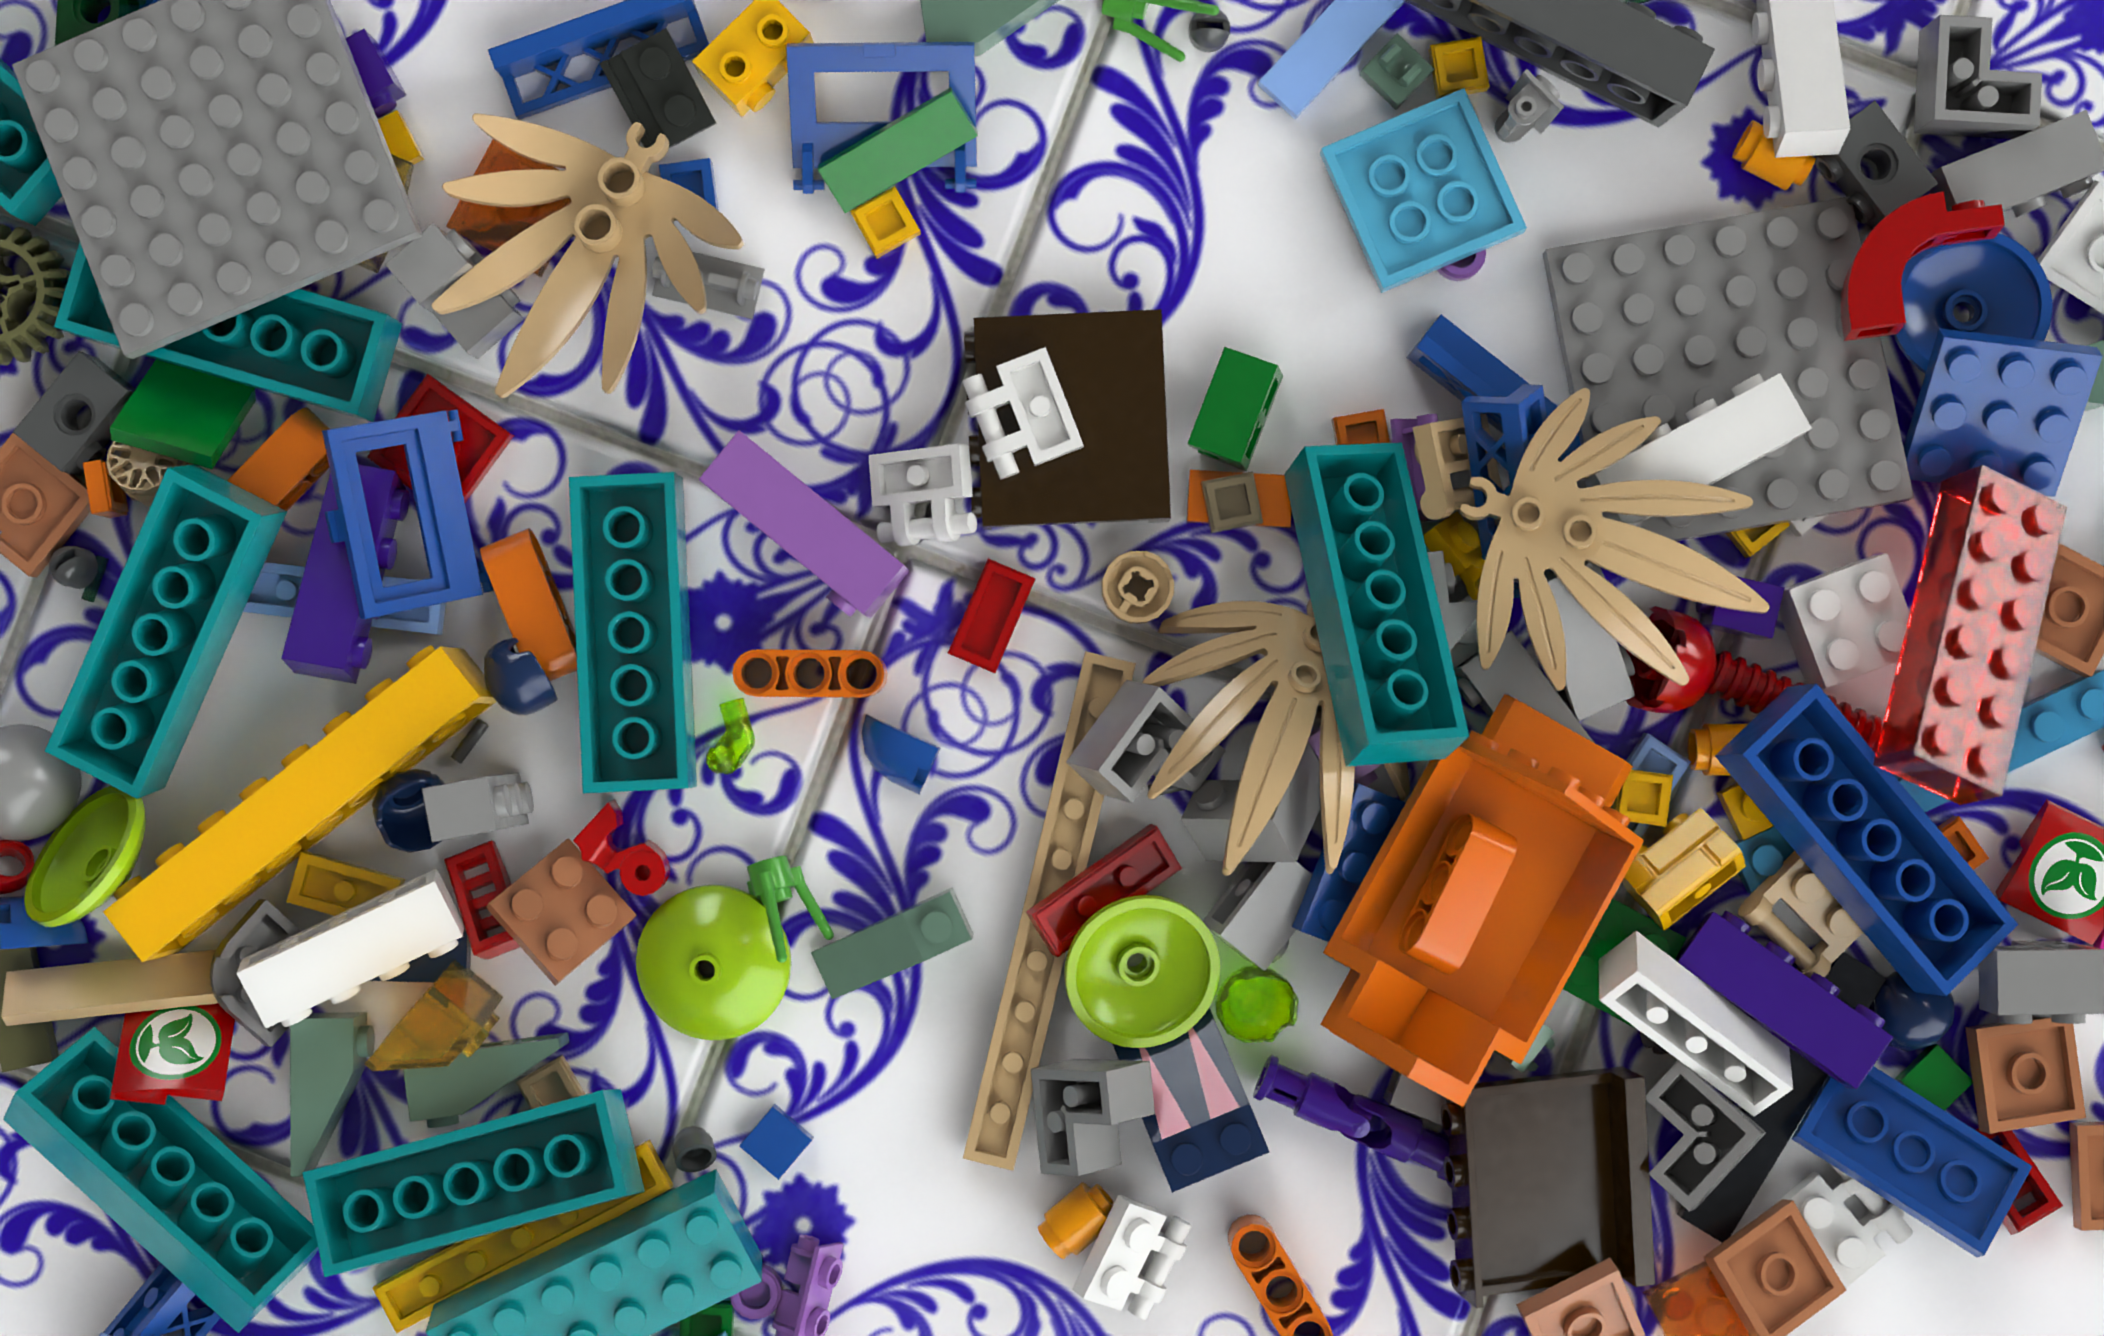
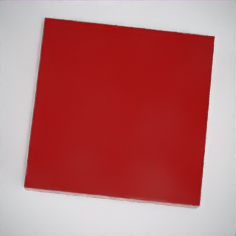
M427 374L394 419L458 409L464 440L453 442L464 502L466 503L514 435L437 379ZM404 445L370 451L367 455L368 459L382 469L396 471L402 483L412 490Z

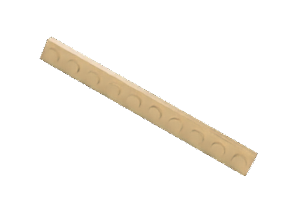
M1085 651L963 1159L1014 1170L1033 1092L1031 1069L1039 1067L1066 955L1065 952L1061 956L1056 957L1050 953L1026 911L1087 868L1104 795L1097 792L1066 761L1126 680L1132 681L1136 663Z

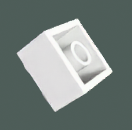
M1888 553L1861 559L1784 589L1779 614L1806 684L1817 683L1821 689L1828 688L1925 652Z

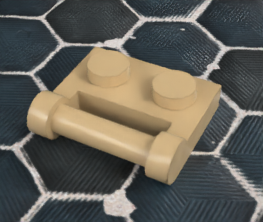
M1486 413L1480 414L1482 428L1491 435ZM1463 417L1412 427L1415 438V456L1421 466L1426 489L1420 499L1422 513L1431 520H1438L1450 516L1454 510H1459L1462 503L1475 507L1473 488L1466 486L1453 489L1450 478L1452 473L1470 470ZM1492 458L1487 464L1488 475L1502 489L1497 461Z
M1795 851L1783 862V866L1777 873L1769 876L1758 886L1738 909L1739 916L1749 926L1757 925L1776 945L1795 957L1796 969L1808 978L1811 977L1813 972L1825 977L1831 969V964L1863 933L1860 927ZM1779 899L1821 939L1811 950L1772 912L1773 905Z

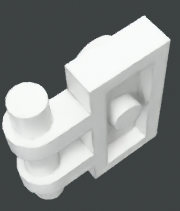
M1046 347L996 366L1003 384L1002 387L988 391L982 374L971 376L962 381L969 398L965 402L970 418L976 417L986 442L982 449L987 461L994 462L1000 480L1020 472L1013 453L1023 448H1028L1034 466L1084 448ZM1010 403L1020 431L1006 436L996 409Z
M958 443L869 455L872 507H890L891 522L879 523L877 526V537L881 543L896 542L899 546H910L918 544L920 539L936 537L938 541L946 542L958 540L961 534L975 533L977 519L974 513L958 514L955 511V499L973 497L969 445ZM931 502L932 517L917 518L914 512V504Z
M1831 1165L1840 1175L1831 1184L1828 1185L1818 1173L1813 1171L1776 1203L1782 1199L1794 1201L1844 1287L1847 1288L1886 1256L1885 1252L1873 1239L1874 1237L1886 1230L1897 1244H1900L1911 1237L1913 1230L1902 1218L1904 1215L1902 1209ZM1854 1194L1870 1211L1859 1221L1843 1203Z
M1118 1195L1072 1290L1083 1299L1120 1311L1130 1292L1135 1293L1128 1311L1145 1320L1154 1302L1160 1303L1167 1288L1163 1284L1174 1261H1181L1186 1251L1187 1245L1184 1241L1192 1225L1177 1216H1173L1166 1232H1160L1167 1218L1166 1215L1152 1206ZM1150 1251H1156L1145 1275L1140 1274Z

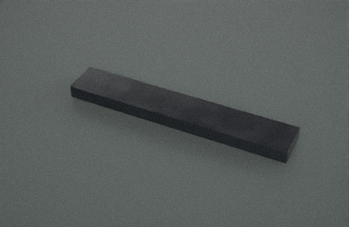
M1845 952L1831 964L1829 973L1824 977L1841 990L1837 998L1853 1009L1858 1004L1869 1008L1887 979ZM1789 1048L1793 1090L1755 1117L1741 1107V1110L1759 1125L1766 1134L1695 1210L1688 1211L1685 1207L1681 1206L1677 1213L1679 1217L1721 1243L1731 1237L1828 1074L1791 1048Z

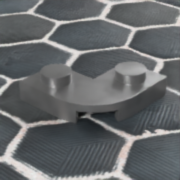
M259 899L216 949L211 962L210 982L214 996L220 1006L264 1046L272 1047L289 1026L284 1027L279 1022L269 1028H265L236 973L243 958L301 932V930L268 900Z

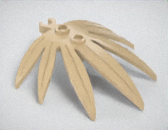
M475 113L472 116L474 123L504 147L532 161L566 169L563 171L546 169L510 170L460 178L443 183L442 188L450 197L497 207L536 206L570 198L571 203L528 227L486 256L432 303V308L438 314H448L499 295L537 271L571 237L575 236L574 241L564 253L540 291L511 348L495 388V394L500 398H505L537 374L567 343L590 311L609 275L615 258L619 257L609 298L602 356V390L606 394H611L628 365L642 322L647 286L645 240L648 237H653L660 261L669 279L682 298L698 314L705 313L707 309L703 278L693 252L680 231L673 224L674 221H678L698 239L716 247L741 249L744 241L730 221L706 200L678 184L648 173L651 164L663 159L668 152L669 140L662 133L658 135L654 145L648 148L641 147L640 140L644 136L645 129L642 124L638 122L633 123L626 135L629 149L623 158L615 157L586 141L551 128L505 117Z
M1582 388L1563 401L1539 427L1522 457L1510 496L1498 493L1493 483L1483 477L1471 478L1469 487L1482 491L1486 496V502L1481 507H1472L1462 503L1460 514L1470 520H1482L1488 516L1500 520L1486 555L1478 591L1476 631L1480 666L1484 670L1491 667L1504 641L1513 606L1514 579H1517L1523 616L1535 653L1556 691L1564 689L1566 685L1565 637L1554 595L1544 575V571L1550 569L1580 606L1618 643L1661 675L1679 686H1685L1689 682V676L1661 632L1626 595L1595 571L1585 566L1584 562L1590 561L1633 582L1687 600L1732 610L1766 613L1769 610V604L1759 594L1728 570L1704 555L1660 534L1602 516L1604 512L1652 517L1707 515L1747 509L1753 505V500L1749 496L1727 489L1673 480L1623 481L1579 488L1577 486L1578 481L1608 468L1640 446L1661 423L1659 417L1652 416L1620 424L1591 438L1569 454L1563 461L1559 462L1558 458L1567 450L1578 434L1588 410L1590 390Z
M1311 599L1308 601L1306 608L1308 615L1282 605L1258 601H1231L1210 604L1165 619L1158 630L1160 634H1232L1206 641L1175 656L1149 674L1142 682L1145 684L1161 687L1232 665L1257 654H1263L1265 657L1248 667L1228 683L1193 720L1157 774L1147 794L1149 799L1159 796L1198 764L1246 717L1268 687L1271 685L1275 687L1252 739L1237 787L1222 872L1225 876L1232 874L1245 857L1286 792L1307 745L1318 705L1322 707L1319 749L1320 802L1325 870L1328 874L1333 873L1341 856L1351 813L1355 766L1346 767ZM1407 762L1384 764L1401 801H1405L1410 793Z

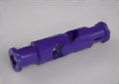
M1270 1055L1265 1062L1255 1086L1253 1098L1261 1101L1266 1097L1293 1109L1294 1116L1332 1131H1339L1345 1137L1402 1163L1411 1160L1436 1171L1437 1178L1446 1180L1444 1175V1159L1446 1156H1450L1448 1136L1424 1127L1422 1120L1367 1096L1350 1093L1345 1087L1311 1072L1308 1075H1304L1279 1064V1058L1274 1055ZM1372 1115L1379 1116L1388 1126L1381 1131H1370Z

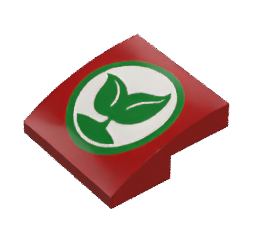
M2046 799L2020 839L2019 843L2022 851L1995 893L1998 900L2093 945L2104 928V827Z
M219 1003L125 1013L110 1099L165 1105L167 1095L222 1101L235 1019Z

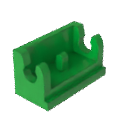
M1224 347L1187 444L1192 448L1198 449V453L1247 471L1283 378L1279 366Z

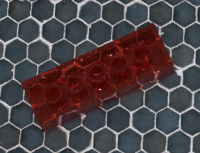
M1983 464L1942 480L1908 618L1907 630L1904 635L1873 763L1874 766L1959 805L2003 795L2067 506Z

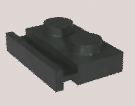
M666 28L623 50L620 54L599 63L631 124L638 122L644 127L645 133L640 140L644 148L654 145L660 133L666 135L670 148L717 124Z

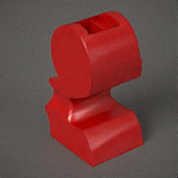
M616 800L609 801L573 839L581 851V858L583 861L600 867L607 874L615 869H619L621 882L631 893L641 896L653 894L664 886L669 878V860L665 852L651 840L637 843L625 849L617 848L612 843V834L623 824V815Z

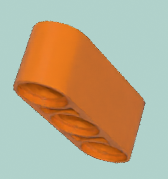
M308 407L298 410L227 481L288 511L330 468L322 431L329 430L330 428Z
M528 528L481 547L480 554L512 637L518 640L516 644L518 652H532L549 681L577 671L576 633L544 553L533 531Z
M755 649L740 655L734 663L732 672L734 683L738 689L746 695L756 697L866 698L879 693L885 686L888 676L886 665L882 659L874 653L863 650ZM762 658L771 666L772 676L766 686L757 689L747 681L746 670L752 661ZM816 659L824 668V678L817 687L807 689L798 680V668L804 661ZM862 659L872 662L877 672L875 682L866 689L856 688L849 679L851 666L856 661Z
M1465 813L1460 816L1449 831L1402 928L1398 942L1399 950L1445 975H1451L1456 972L1464 962L1513 862L1517 851L1516 837L1471 813Z
M1247 1214L1237 1218L1228 1231V1243L1232 1255L1280 1336H1294L1296 1327L1306 1321H1313L1320 1325L1318 1336H1333L1324 1312L1271 1225L1258 1215ZM1250 1231H1259L1266 1236L1264 1248L1254 1254L1243 1252L1239 1248L1241 1237ZM1278 1276H1286L1293 1281L1291 1292L1282 1298H1274L1266 1293L1268 1283Z

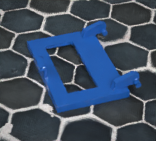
M975 42L787 43L793 168H802V180H793L794 190H803V194H814V190H825L824 180H814V168H818L819 164L892 122H817L814 72L949 71V88L952 87L976 127ZM977 137L926 166L955 167V178L945 179V189H955V193L966 192V189H976V178H966V167H977Z
M458 409L322 431L338 506L337 510L326 511L325 517L331 543L345 541L361 619L470 598L494 591L483 561L476 562L453 442L463 441L464 438ZM404 445L430 578L383 587L356 452Z

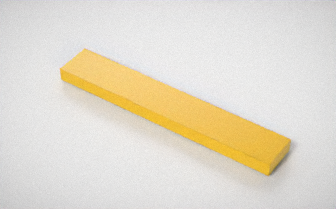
M650 1139L635 1147L645 1192L451 1244L373 1286L372 1288L396 1334L429 1317L434 1304L608 1222L671 1189L674 1184Z

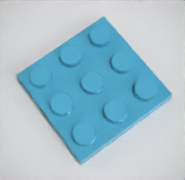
M1464 88L1321 148L1320 156L1381 293L1521 235L1527 229Z

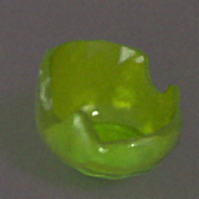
M1252 964L1235 970L1223 981L1216 992L1215 1011L1226 1033L1244 1043L1273 1042L1277 1035L1287 1026L1295 1025L1298 1017L1299 999L1291 984L1283 975L1271 967L1263 971Z

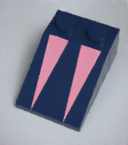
M1210 1008L1189 1031L1162 1045L1146 1048H1129L1113 1044L1119 1060L1150 1061L1155 1114L1142 1117V1120L1172 1193L1269 1153L1265 1139Z

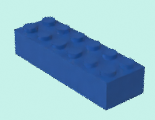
M1817 683L1788 686L1715 755L1914 992L1947 996L2019 925Z

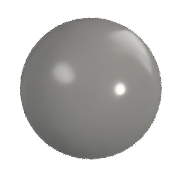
M24 724L0 727L1 839L23 841L44 836L58 828L69 817L78 802L81 791L80 769L45 752L52 732L46 729Z

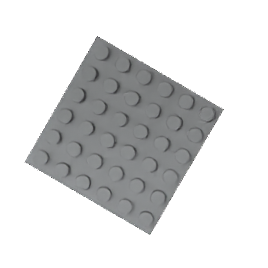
M160 0L12 64L123 355L128 358L134 359L423 236L330 0Z
M1850 196L1546 249L1542 254L1570 396L1582 388L1590 390L1588 410L1578 432L1581 445L1615 426L1652 416H1657L1661 419L1659 426L1668 423L1673 431L1689 422L1685 413L1714 398L1718 406L1735 397L1731 390L1733 387L1759 373L1764 381L1781 373L1812 429L1794 441L1710 485L1751 497L1753 505L1750 508L1696 516L1650 517L1635 526L1660 534L1674 541H1682L1900 503L1914 498L1881 337L1844 341L1840 308L1841 294L1848 269L1861 247L1853 203L1849 205L1846 201ZM1641 444L1635 450L1643 447V445Z

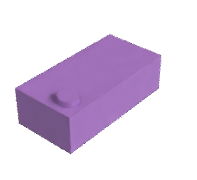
M740 430L737 431L698 479L827 584L832 590L826 598L849 617L858 610L871 619L910 572L905 565Z

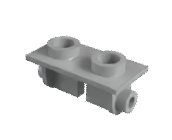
M1526 69L1505 97L1510 103L1508 108L1496 120L1495 133L1501 141L1506 143L1519 141L1532 127L1540 134L1543 133L1564 108L1558 101L1560 95L1555 86L1544 76L1537 75L1535 77Z
M693 252L704 282L707 309L753 319L765 269ZM656 256L652 269V277H656L652 296L687 304L669 279L660 258Z

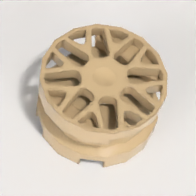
M113 441L108 449L106 461L109 475L133 501H139L145 506H151L167 468L192 465L188 462L126 444L119 445L120 443ZM115 451H122L120 456L114 454Z
M1129 551L1117 556L1107 567L1102 579V597L1107 609L1117 619L1130 624H1145L1158 618L1169 607L1174 595V579L1168 565L1158 555L1148 551Z

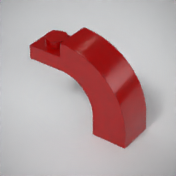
M1944 191L1905 203L1882 219L1862 243L1844 280L1840 307L1844 341L1898 334L1906 324L1901 286L1906 263L1918 253L1932 247L1994 239L2005 226L2002 204L1985 206V201L1971 200L1955 204L1951 207L1952 211L1947 212Z

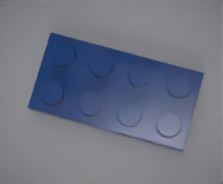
M1874 1066L1858 1089L1846 1088L1828 1075L1791 1138L1977 1258L1986 1254L2032 1168L2024 1160Z

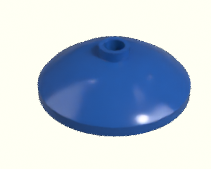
M1998 233L1994 239L1932 247L1918 253L1905 265L1901 286L1906 324L1898 334L1894 335V338L1905 357L1923 373H1926L1939 328L2045 340L2052 318L2053 305L2050 285L2036 258L2012 238ZM1956 305H1962L1969 311L1967 322H1960L1954 317L1953 309Z

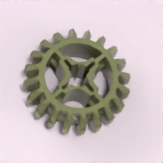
M0 224V294H3L1 296L5 299L0 303V325L3 332L0 334V365L7 366L11 364L13 357L23 363L31 361V348L42 354L50 352L45 339L47 336L56 339L64 338L62 330L55 328L54 325L65 291L63 286L67 284L70 271L59 269L65 259L61 253L55 250L49 251L51 244L47 239L41 236L32 238L31 231L23 227H16L11 231V228L4 224ZM21 256L30 266L34 275L27 277L20 274L14 275L12 269L5 266L3 257ZM5 286L9 287L7 288V296L1 292V289ZM35 301L33 309L27 317L28 308Z

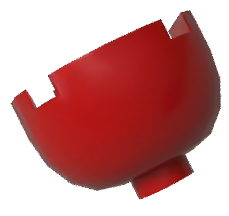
M1654 606L1649 608L1654 613L1648 618L1676 653L1689 676V682L1685 686H1679L1624 648L1630 656L1635 669V674L1629 677L1635 696L1625 701L1628 705L1638 709L1656 713H1673L1693 706L1708 691L1714 681L1715 672L1718 667L1717 655L1712 636L1696 618L1681 612Z

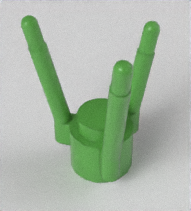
M1103 0L1102 14L1114 17L1112 29L1129 33L1179 62L1185 60V54L1134 23V18L1144 20L1149 4L1216 16L1219 13L1218 6L1196 0Z
M786 855L769 858L747 866L750 881L747 882L748 890L766 908L772 942L778 962L784 963L787 960L777 903L793 897L790 889L792 887H795L824 938L831 940L834 937L826 917L805 883L801 866L790 868Z

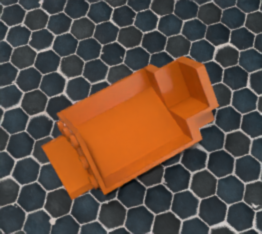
M1504 694L1482 734L1470 731L1469 737L1446 759L1430 760L1394 823L1323 951L1327 956L1350 968V971L1320 1025L1404 1076L1462 1107L1466 1103L1494 1050L1521 1065L1644 842L1641 837L1627 828L1631 819L1611 808L1633 766L1624 759L1523 702ZM1465 813H1471L1516 837L1517 851L1464 962L1456 972L1451 975H1445L1402 953L1399 950L1398 942L1402 928L1449 831L1460 816Z

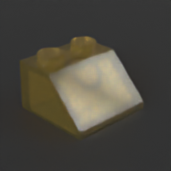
M454 959L390 1031L364 1065L372 1071L448 1067L460 1053L470 1058L489 1036V1031L499 1021L500 1017L494 1013V1010L503 999V996L472 970L466 969Z

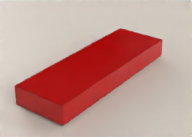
M1149 824L1027 910L1026 914L1050 953L1059 957L1069 950L1081 926L1094 913L1114 901L1131 896L1146 895L1180 871L1182 867L1158 827Z

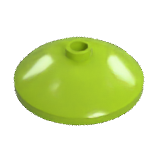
M113 786L105 787L80 803L71 812L69 817L56 828L41 850L26 885L24 896L25 910L32 920L45 927H57L77 921L106 903L113 897V894L120 886L129 881L140 855L146 826V815L142 798L136 799Z
M703 885L684 890L664 902L649 918L641 933L636 953V971L641 991L656 1015L680 1033L704 1040H725L741 1036L766 1021L776 1010L785 995L792 966L790 945L786 933L782 927L787 960L784 963H780L776 958L766 908L759 899L745 891L724 885ZM706 960L713 964L715 969L713 977H705L699 972L698 965L700 961Z
M1131 896L1104 906L1081 926L1069 947L1065 961L1064 981L1066 993L1077 1017L1088 1030L1109 1043L1129 1048L1158 1046L1170 1042L1189 1031L1207 1012L1218 989L1220 957L1210 930L1190 908L1173 899L1162 896ZM1136 953L1143 954V959L1138 965H1127L1131 955Z

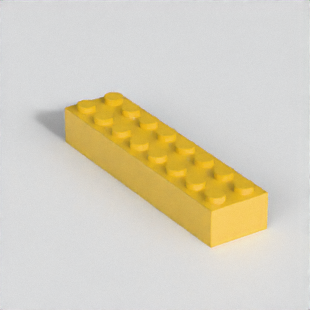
M430 645L419 651L406 663L410 669L395 682L391 678H387L373 687L364 696L368 703L355 714L351 715L349 711H345L331 720L322 729L327 735L311 748L308 744H303L289 753L281 761L285 769L269 781L264 776L247 786L239 794L243 802L233 810L226 813L222 809L205 819L197 827L201 835L186 847L182 842L172 846L155 860L159 868L144 880L138 875L120 886L113 894L117 901L105 909L103 913L141 962L180 952L298 859L300 852L308 851L373 800L379 785L396 773L411 770L495 704L496 701L487 689L484 673L465 649L440 646L435 650Z

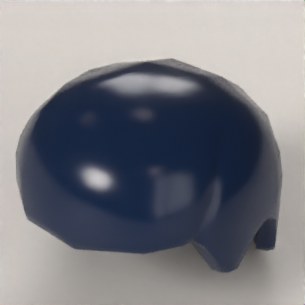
M517 638L505 639L492 646L484 657L485 683L494 700L503 709L516 715L532 714L556 702L558 697L533 653L530 651L516 653L513 646L518 643Z
M412 769L396 773L379 785L372 803V812L376 826L385 843L391 848L411 853L431 849L442 842H432L422 792V788L445 784L437 774H432L427 770Z
M1893 972L1887 977L1874 999V1012L1886 1021L1881 1029L1893 1036L1888 1046L1908 1052L1935 1045L1953 1024L1955 1005L1951 992L1947 996L1916 993L1897 972Z

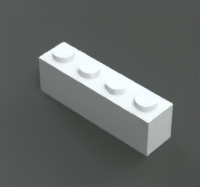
M1756 0L1757 13H1754L1752 20V38L1755 45H1761L1763 59H1760L1758 64V87L1760 91H1767L1769 106H1766L1764 109L1763 129L1766 138H1773L1775 158L1839 154L1850 131V122L1834 0Z
M1759 373L1733 387L1731 390L1735 397L1718 406L1714 398L1685 413L1689 422L1672 431L1668 423L1657 427L1642 443L1643 447L1633 451L1608 468L1590 476L1584 482L1587 488L1635 480H1673L1712 485L1794 441L1812 429L1781 373L1766 381L1762 379ZM1602 513L1604 518L1634 526L1652 517Z
M435 869L243 958L236 974L265 1028H269L279 1022L284 1027H287L308 1017L313 1012L311 1007L328 999L333 1004L351 998L361 990L360 984L379 976L381 981H386L402 974L410 967V961L428 953L430 958H435L451 951L459 944L457 939L463 937L464 923L438 870Z
M1638 931L1632 933L1599 959V1001L1755 1117L1793 1090L1789 1047Z

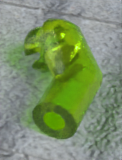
M744 698L719 704L726 732L716 746L710 748L706 754L708 768L717 774H731L738 770L755 746V735Z

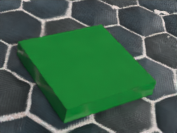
M156 359L110 426L111 440L213 469L255 403V388Z

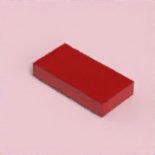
M988 558L948 654L996 674L1036 578Z

